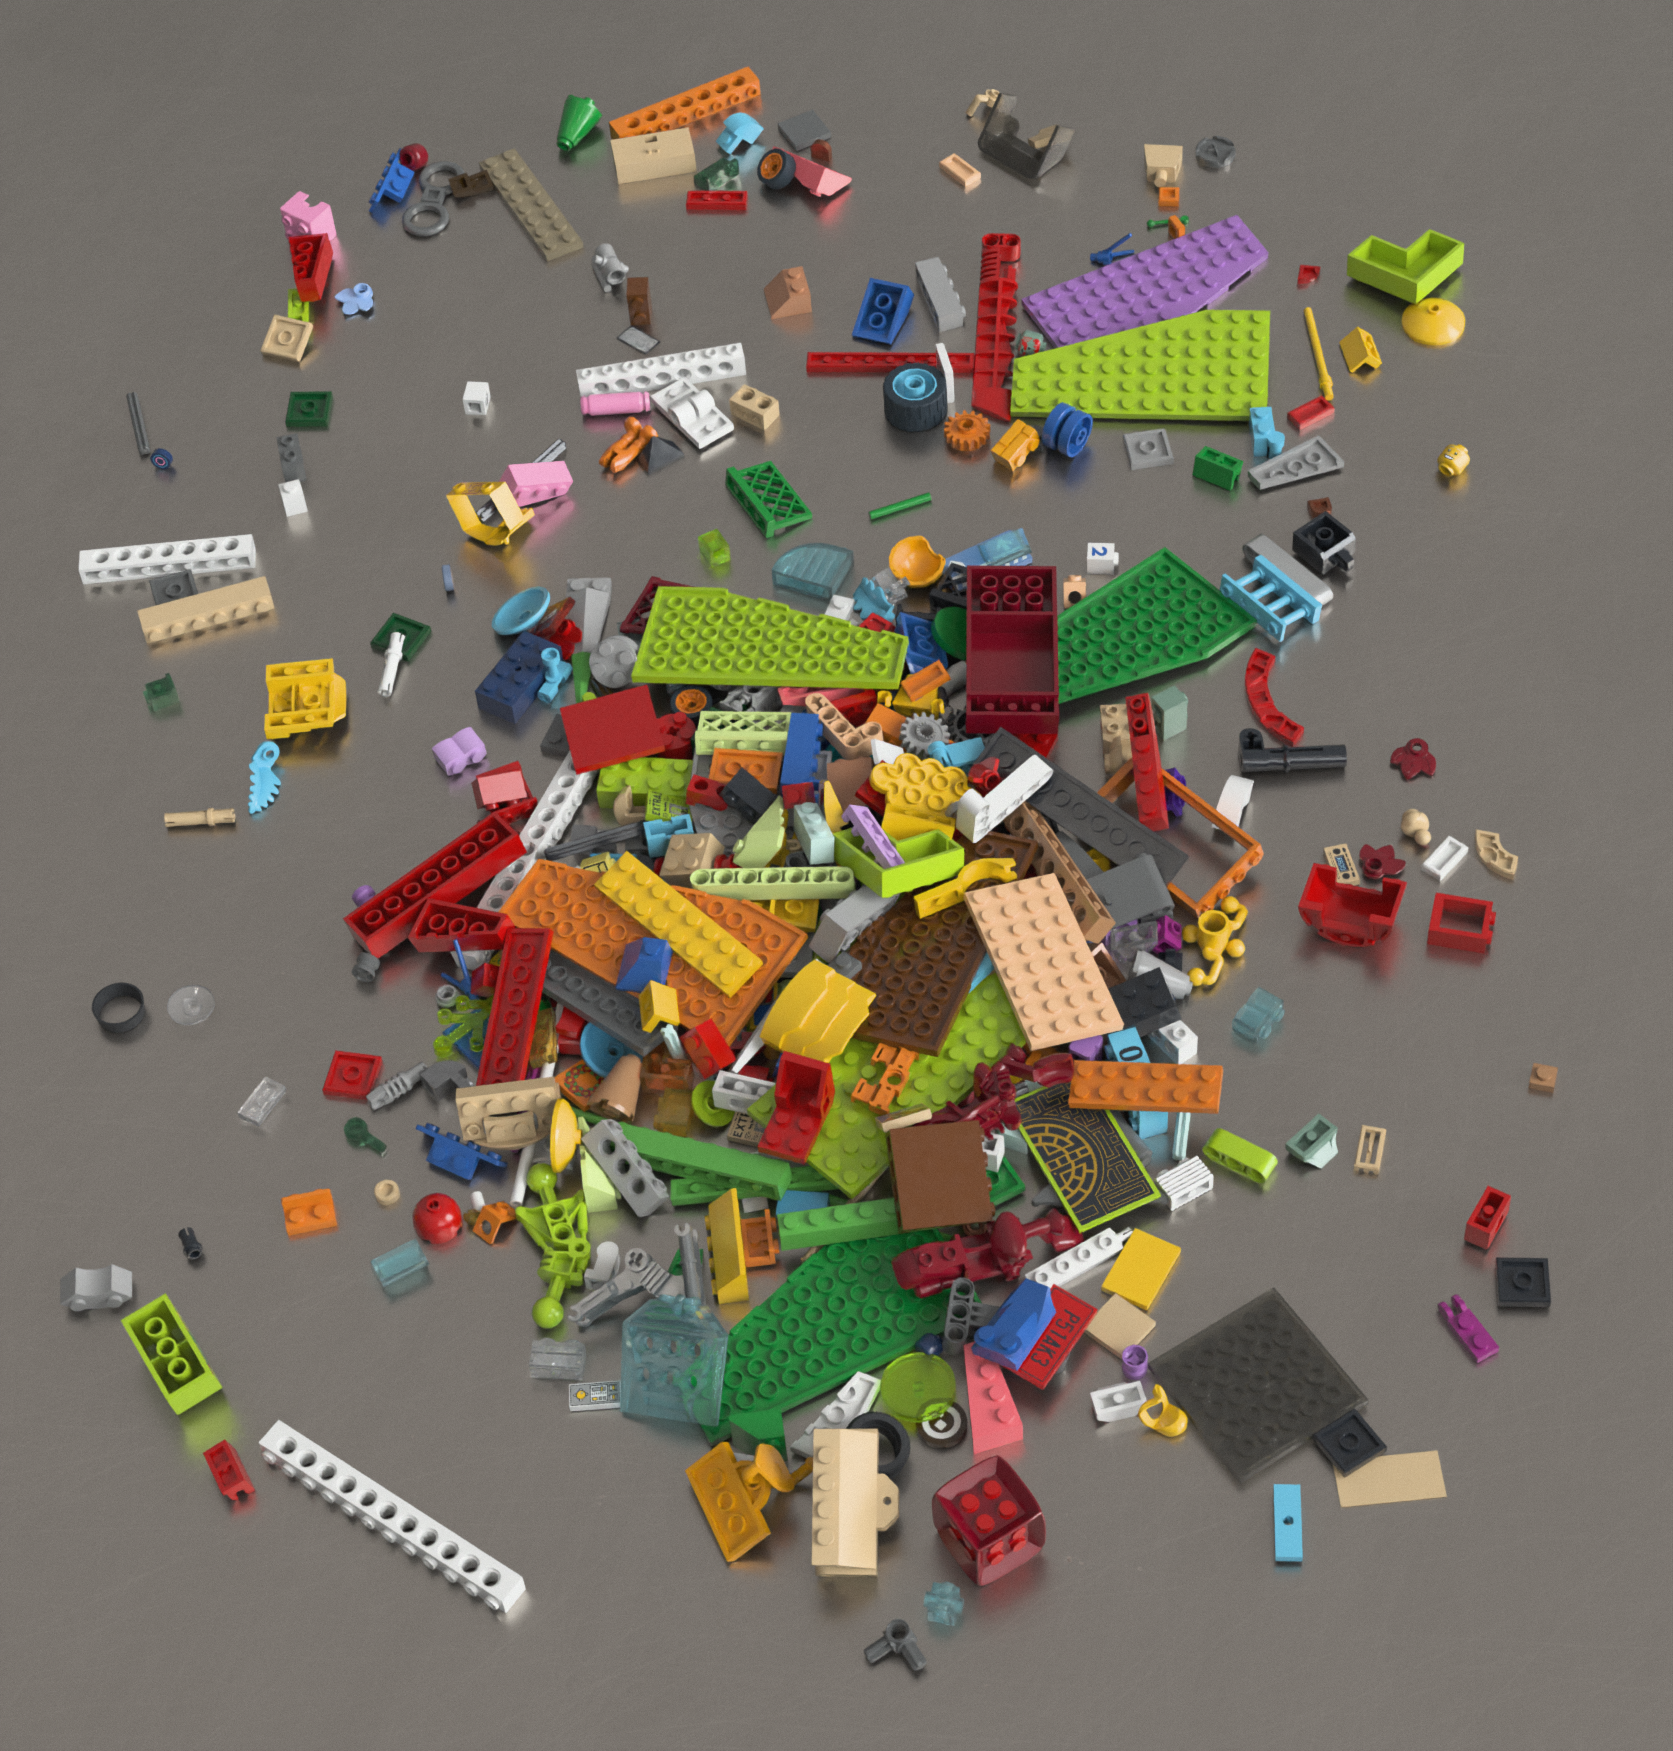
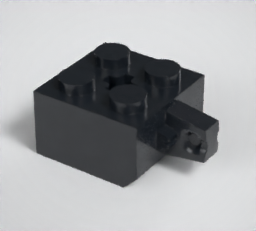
M1324 511L1293 532L1292 551L1322 575L1336 565L1348 572L1354 568V558L1351 555L1355 553L1356 538L1351 530L1327 511Z

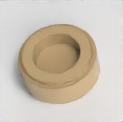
M383 1180L375 1186L374 1195L378 1203L391 1205L398 1200L400 1191L396 1182Z

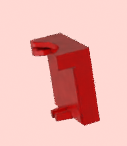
M863 688L862 693L830 701V703L856 729L866 723L877 705V696L874 689Z

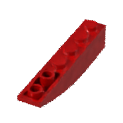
M1148 693L1125 697L1139 822L1153 832L1169 829L1162 767L1150 697Z

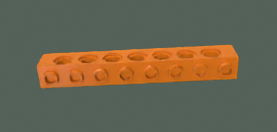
M748 66L610 121L611 138L614 140L674 130L761 95L759 79Z

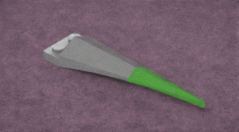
M611 578L567 579L566 603L568 619L574 621L576 627L582 631L581 642L575 644L572 654L576 703L583 702L582 695L588 690L592 673L589 665L590 654L599 643L611 602Z

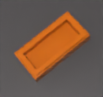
M940 660L901 681L900 685L910 701L914 702L950 681L951 678Z

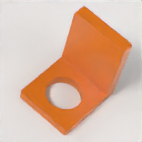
M505 1201L483 1206L473 1232L487 1243L492 1244L501 1223L516 1219L515 1209ZM484 1220L489 1221L491 1224L490 1234H486L482 1229Z

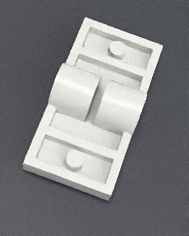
M685 377L650 396L651 402L699 449L734 430L733 423L715 407L711 394L706 389L699 391Z

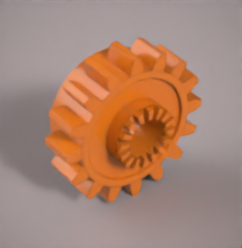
M963 410L962 415L956 412L955 418L949 416L948 422L944 423V438H946L947 444L951 443L952 448L960 451L980 449L982 445H986V440L990 439V424H988V418H983L982 413L975 415V411L972 410L970 414H967L966 410Z

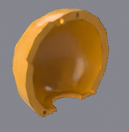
M911 536L899 541L892 548L889 556V566L892 575L899 583L910 588H924L935 583L942 575L946 563L945 558L941 554L937 555L934 553L929 542L923 536Z

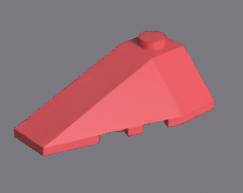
M783 150L795 160V177L803 186L810 188V193L821 197L823 193L830 196L851 182L852 178Z
M782 686L777 688V692L783 705L806 706L805 699L813 693H820L829 701L862 693L863 688Z

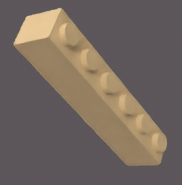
M263 576L137 610L146 643H151L275 608L266 577Z

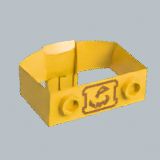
M461 482L453 486L452 490L446 495L463 531L478 540L484 541L487 545L509 544L510 534L534 516L532 508L520 509L506 482ZM467 495H490L504 521L498 527L481 524Z

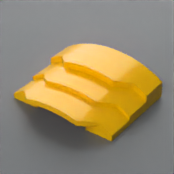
M333 658L266 665V684L269 692L268 714H265L264 725L266 739L290 737V733L333 727L334 722L346 716V682L342 677L334 673Z
M813 960L797 973L778 997L759 1037L764 1044L781 1053L787 1051L829 1063L832 1057L842 1054L850 1038L869 1015L868 1007L876 997V994L835 972L833 968Z

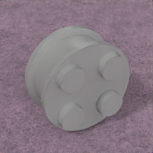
M613 635L598 643L593 648L589 659L590 670L595 679L601 684L612 688L628 684L632 680L631 675L635 661H637L639 647L632 639L622 635Z

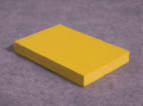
M1135 1228L1104 1280L1101 1291L1112 1296L1116 1293L1130 1304L1147 1311L1180 1255L1181 1248Z

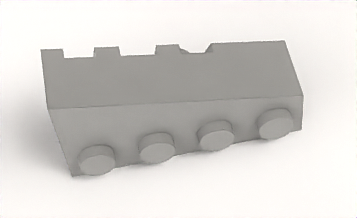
M865 884L858 891L856 889L853 890L847 899L839 900L832 910L827 909L821 915L819 920L822 922L809 948L830 964L836 958L839 951L845 952L850 948V944L856 937L861 935L880 915L883 917L895 905L900 893L894 894L889 898H881Z

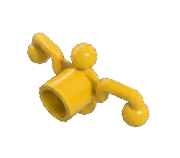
M1233 896L1225 897L1221 901L1220 906L1223 912L1217 910L1206 911L1199 917L1198 927L1189 924L1182 929L1183 940L1187 943L1197 941L1202 949L1203 957L1213 962L1208 976L1200 968H1192L1187 972V975L1190 976L1189 981L1193 982L1192 986L1212 985L1215 983L1223 966V957L1221 956L1223 950H1226L1231 957L1236 958L1240 957L1245 951V946L1241 940L1232 939L1229 941L1232 931L1241 927L1248 913L1247 908L1239 904L1238 900ZM1237 912L1233 921L1229 920L1225 913L1232 915Z

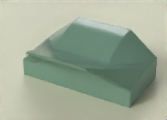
M1318 1113L1285 1144V1149L1303 1162H1309L1321 1169L1338 1154L1335 1139L1338 1128Z

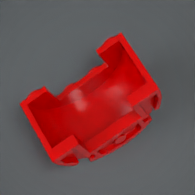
M1313 863L1298 905V910L1301 918L1308 926L1312 924L1318 929L1317 934L1332 942L1352 947L1374 946L1376 941L1380 940L1383 942L1389 937L1407 882L1383 877L1382 891L1367 889L1352 884L1338 883L1337 867Z

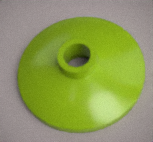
M703 1081L692 1092L691 1103L697 1117L705 1124L712 1127L725 1126L732 1120L735 1111L715 1107L712 1093L715 1081Z

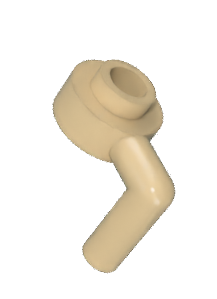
M992 89L986 90L984 95L977 94L966 110V114L972 116L980 103H985L991 108L998 109L1003 102L1000 92Z

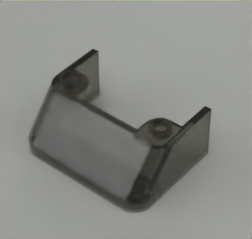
M999 92L978 139V147L983 153L1026 178L1038 179L1063 159L1076 129L1056 125L1044 153L1030 147L1029 144L1016 137L1020 125L1018 120L1011 116L1019 97Z

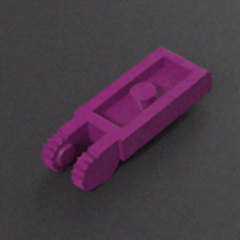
M1455 1294L1451 1297L1452 1304L1459 1313L1456 1316L1453 1315L1452 1310L1444 1301L1437 1305L1439 1312L1447 1322V1326L1476 1363L1499 1352L1497 1343L1472 1311L1467 1309L1465 1302L1459 1295Z

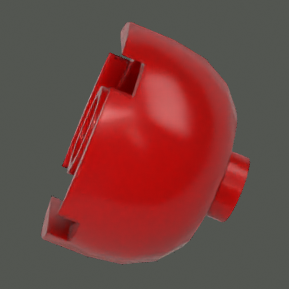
M442 1193L426 1195L415 1205L412 1213L413 1227L420 1239L429 1240L432 1244L446 1243L455 1238L460 1226L462 1227L463 1225L462 1212L453 1198Z

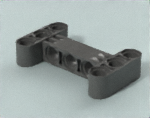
M967 1278L956 1279L952 1284L949 1295L942 1348L950 1355L960 1354L964 1350L967 1335L974 1336L979 1328L987 1326L1000 1308L999 1306L973 1302L975 1288L973 1282ZM957 1292H963L966 1295L961 1296ZM958 1314L961 1315L963 1318H957L954 1315ZM950 1337H956L959 1341H954ZM1070 1353L1055 1374L1065 1370Z

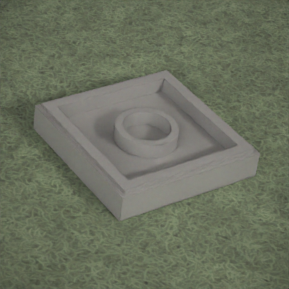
M1165 428L1123 434V442L1131 470L1174 464Z

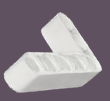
M1033 755L984 798L974 789H969L959 800L956 828L972 843L978 842L1045 784L1052 776L1053 769L1037 755Z

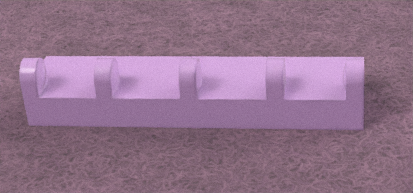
M849 804L842 815V819L844 822L851 820L854 825L851 833L855 837L862 836L865 841L862 849L864 852L872 851L876 857L873 862L883 867V869L904 864V860L869 809L864 806Z

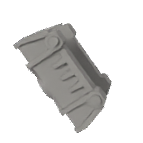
M739 685L733 692L730 691L728 693V697L724 701H720L719 708L722 711L742 712V705L752 702V706L746 712H774L778 707L782 708L783 706L777 692V688L782 686ZM754 720V721H752V722H754V723L756 724V723L760 722L761 720Z

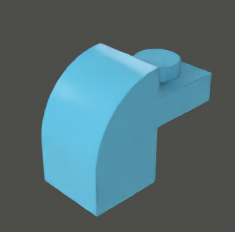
M742 112L735 113L723 122L727 127L717 138L716 142L725 152L731 155L742 139L753 144L764 128L748 114Z

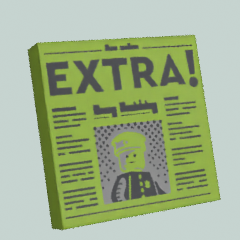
M648 789L645 804L646 821L662 819V822L671 821V817L690 814L692 823L689 805L686 804L685 799Z

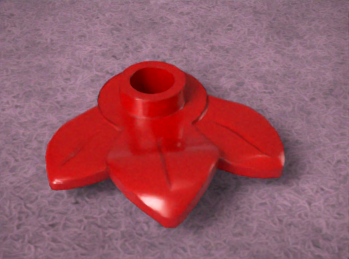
M561 619L557 622L555 633L550 637L549 641L561 646L563 659L566 660L573 654L575 644L581 642L582 631L576 627L575 622L571 619Z

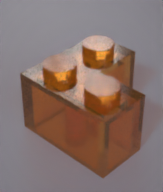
M663 1041L647 1055L643 1056L639 1078L643 1093L691 1096L695 1074L692 1061L673 1059L665 1041Z

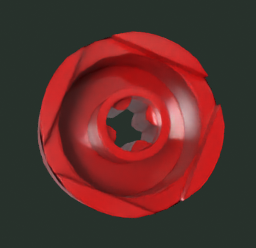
M676 712L675 714H668L657 718L665 751L656 753L657 756L665 759L692 760L693 754L690 739L696 731L693 721L683 712Z

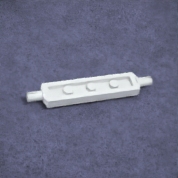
M1127 1227L1116 1234L1108 1228L1025 1274L1024 1279L1027 1278L1049 1288L1053 1284L1060 1287L1121 1253L1123 1250L1122 1242L1129 1239L1133 1232Z

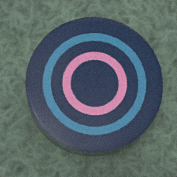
M158 448L154 450L150 460L155 467L165 470L170 467L173 457L167 450Z

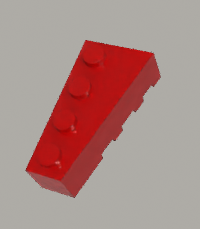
M328 233L288 237L294 280L301 302L321 300L333 257Z
M428 898L408 938L419 953L456 951L453 943L454 939L458 940L461 951L501 950L504 948L507 928H516L509 916L504 913Z

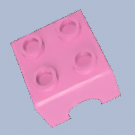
M299 191L280 208L281 220L286 232L285 237L288 241V237L328 233L330 241L336 236L329 204L321 201L318 205L309 207L310 205L304 201L309 195Z

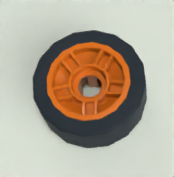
M781 149L769 150L759 161L757 167L759 180L772 189L784 188L794 176L796 170L795 160Z
M696 685L678 689L670 699L671 714L676 712L685 713L693 721L695 728H698L701 711H709L713 707V700L709 691Z

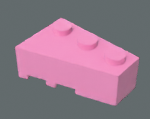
M556 461L508 465L499 482H506L518 507L565 495L573 480L565 462Z

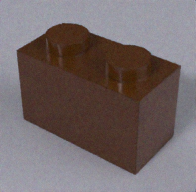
M648 277L627 278L626 296L630 325H650L652 303Z

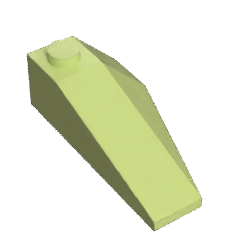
M583 1116L578 1117L579 1129H582L584 1136L590 1129ZM582 1141V1144H580L581 1173L588 1213L618 1209L617 1199H621V1192Z

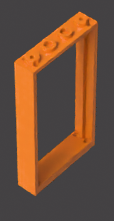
M1132 757L1097 792L1111 803L1135 781ZM1162 769L1163 782L1166 788L1248 850L1198 902H1195L1173 883L1168 885L1167 889L1171 898L1199 920V917L1204 912L1213 910L1214 905L1220 899H1224L1236 883L1244 879L1246 872L1252 866H1256L1264 853L1259 842Z

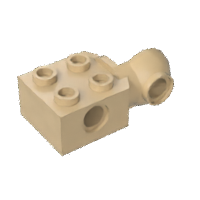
M1126 704L1100 705L1105 774H1110L1112 777L1132 757Z

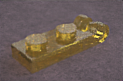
M552 1007L538 1011L531 1045V1055L529 1056L533 1069L540 1068L542 1064L547 1062L549 1064L557 1062L556 1012Z

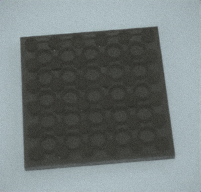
M1274 1287L1148 1363V1369L1179 1408L1185 1412L1187 1418L1239 1483L1244 1482L1312 1439L1314 1433L1353 1409L1358 1411L1368 1405V1398Z

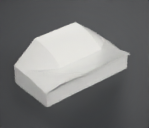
M1140 1381L1128 1384L1126 1382L1098 1388L1097 1391L1090 1393L1096 1419L1105 1422L1136 1416L1141 1405L1147 1401Z

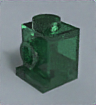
M169 673L165 674L166 677L145 684L146 691H143L146 703L152 704L154 711L180 702Z

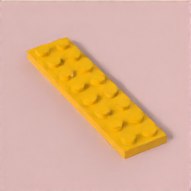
M628 851L594 884L597 890L657 939L667 940L675 954L729 998L763 965L760 958Z

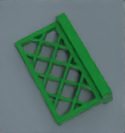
M772 461L738 471L734 466L726 469V487L765 538L774 536V530L812 519V512ZM769 469L772 475H767L760 472ZM749 476L753 477L754 479L753 481H749L743 479V477ZM757 479H761L768 481V484L765 485L757 483L756 481ZM771 484H780L782 486V489L772 487ZM753 488L764 491L763 495L754 493ZM768 492L778 494L779 496L778 498H774L766 495ZM786 496L792 498L793 501L789 502L781 500V498ZM763 502H768L775 505L773 508L764 506ZM778 505L789 508L788 512L777 509ZM795 509L803 513L798 515L791 512ZM776 515L785 519L776 522L773 516Z

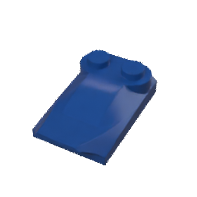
M900 612L896 618L897 626L894 629V633L908 636L909 645L906 661L910 674H915L922 670L923 667H927L938 660L946 669L948 666L946 651L937 644L932 635V622Z
M1027 1278L1024 1279L1009 1294L987 1326H983L975 1332V1343L971 1347L973 1354L1018 1371L1056 1314L1051 1299V1289Z

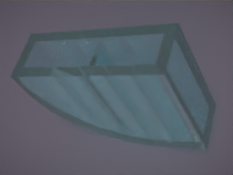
M808 543L794 547L784 553L773 566V585L831 602L833 595L839 593L854 567L853 551L826 543Z

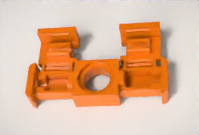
M879 1043L871 1058L872 1066H875L879 1061V1063H885V1067H887L879 1082V1088L878 1085H869L867 1080L860 1078L851 1095V1102L855 1103L856 1100H859L866 1104L869 1103L870 1111L881 1116L889 1114L890 1109L888 1107L894 1096L900 1097L909 1080L910 1072L908 1070L914 1059L919 1061V1053L909 1051L900 1046L897 1052V1048ZM891 1076H896L900 1078L901 1082L898 1085H891L887 1079Z

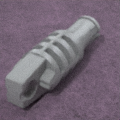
M421 1061L406 1072H398L397 1076L393 1075L391 1077V1080L387 1079L385 1083L379 1084L378 1087L366 1096L368 1104L373 1110H376L388 1103H392L394 1098L398 1099L400 1095L406 1093L405 1091L409 1092L413 1088V1084L421 1080L420 1074L428 1069L427 1066Z

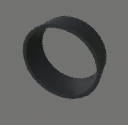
M124 982L110 984L101 989L94 997L92 1012L105 1030L114 1033L126 1032L136 1027L142 1021L145 1013L144 997L140 989L133 984ZM130 996L137 999L141 1004L138 1012L124 1022L108 1023L100 1019V1012L103 1006L115 997Z

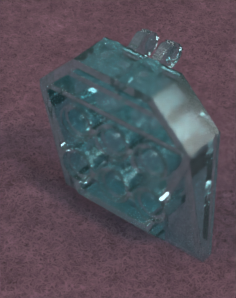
M659 1294V1298L648 1300L623 1321L620 1411L718 1426L728 1334L708 1305L701 1304L699 1297L686 1298L685 1295L680 1294L676 1295V1297ZM648 1337L653 1341L651 1349L647 1345ZM672 1340L677 1346L675 1353L671 1349ZM696 1344L700 1347L701 1350L699 1356H697L694 1351ZM645 1368L649 1371L648 1380L643 1374ZM668 1372L672 1373L673 1375L672 1383L668 1382ZM693 1375L697 1379L696 1387L691 1384V1377Z

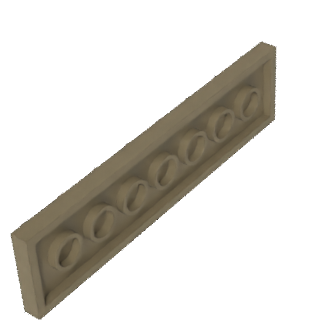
M515 148L479 162L480 169L488 171L494 189L547 262L583 248L581 238Z

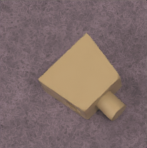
M1144 144V165L1147 181L1154 182L1157 187H1164L1166 182H1175L1182 165L1183 146Z

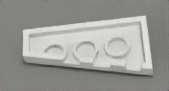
M858 1371L837 1394V1398L831 1405H827L823 1409L821 1416L804 1430L802 1437L798 1441L795 1440L790 1446L791 1452L806 1458L813 1457L814 1429H846L855 1417L869 1412L882 1387V1380Z

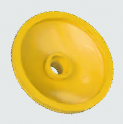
M1425 298L1417 304H1410L1404 310L1401 323L1404 332L1414 341L1426 345H1443L1456 340L1462 334L1465 327V317L1460 308L1450 301L1440 298Z
M560 1098L555 1103L551 1124L550 1157L554 1173H561L566 1169L574 1158L577 1144H582L581 1138L583 1137L582 1129H578L577 1118L570 1104L565 1099Z

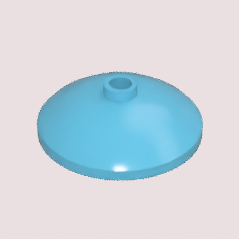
M540 586L531 587L507 600L492 619V628L495 632L501 635H513L533 628L541 620L549 606L550 594L547 589Z

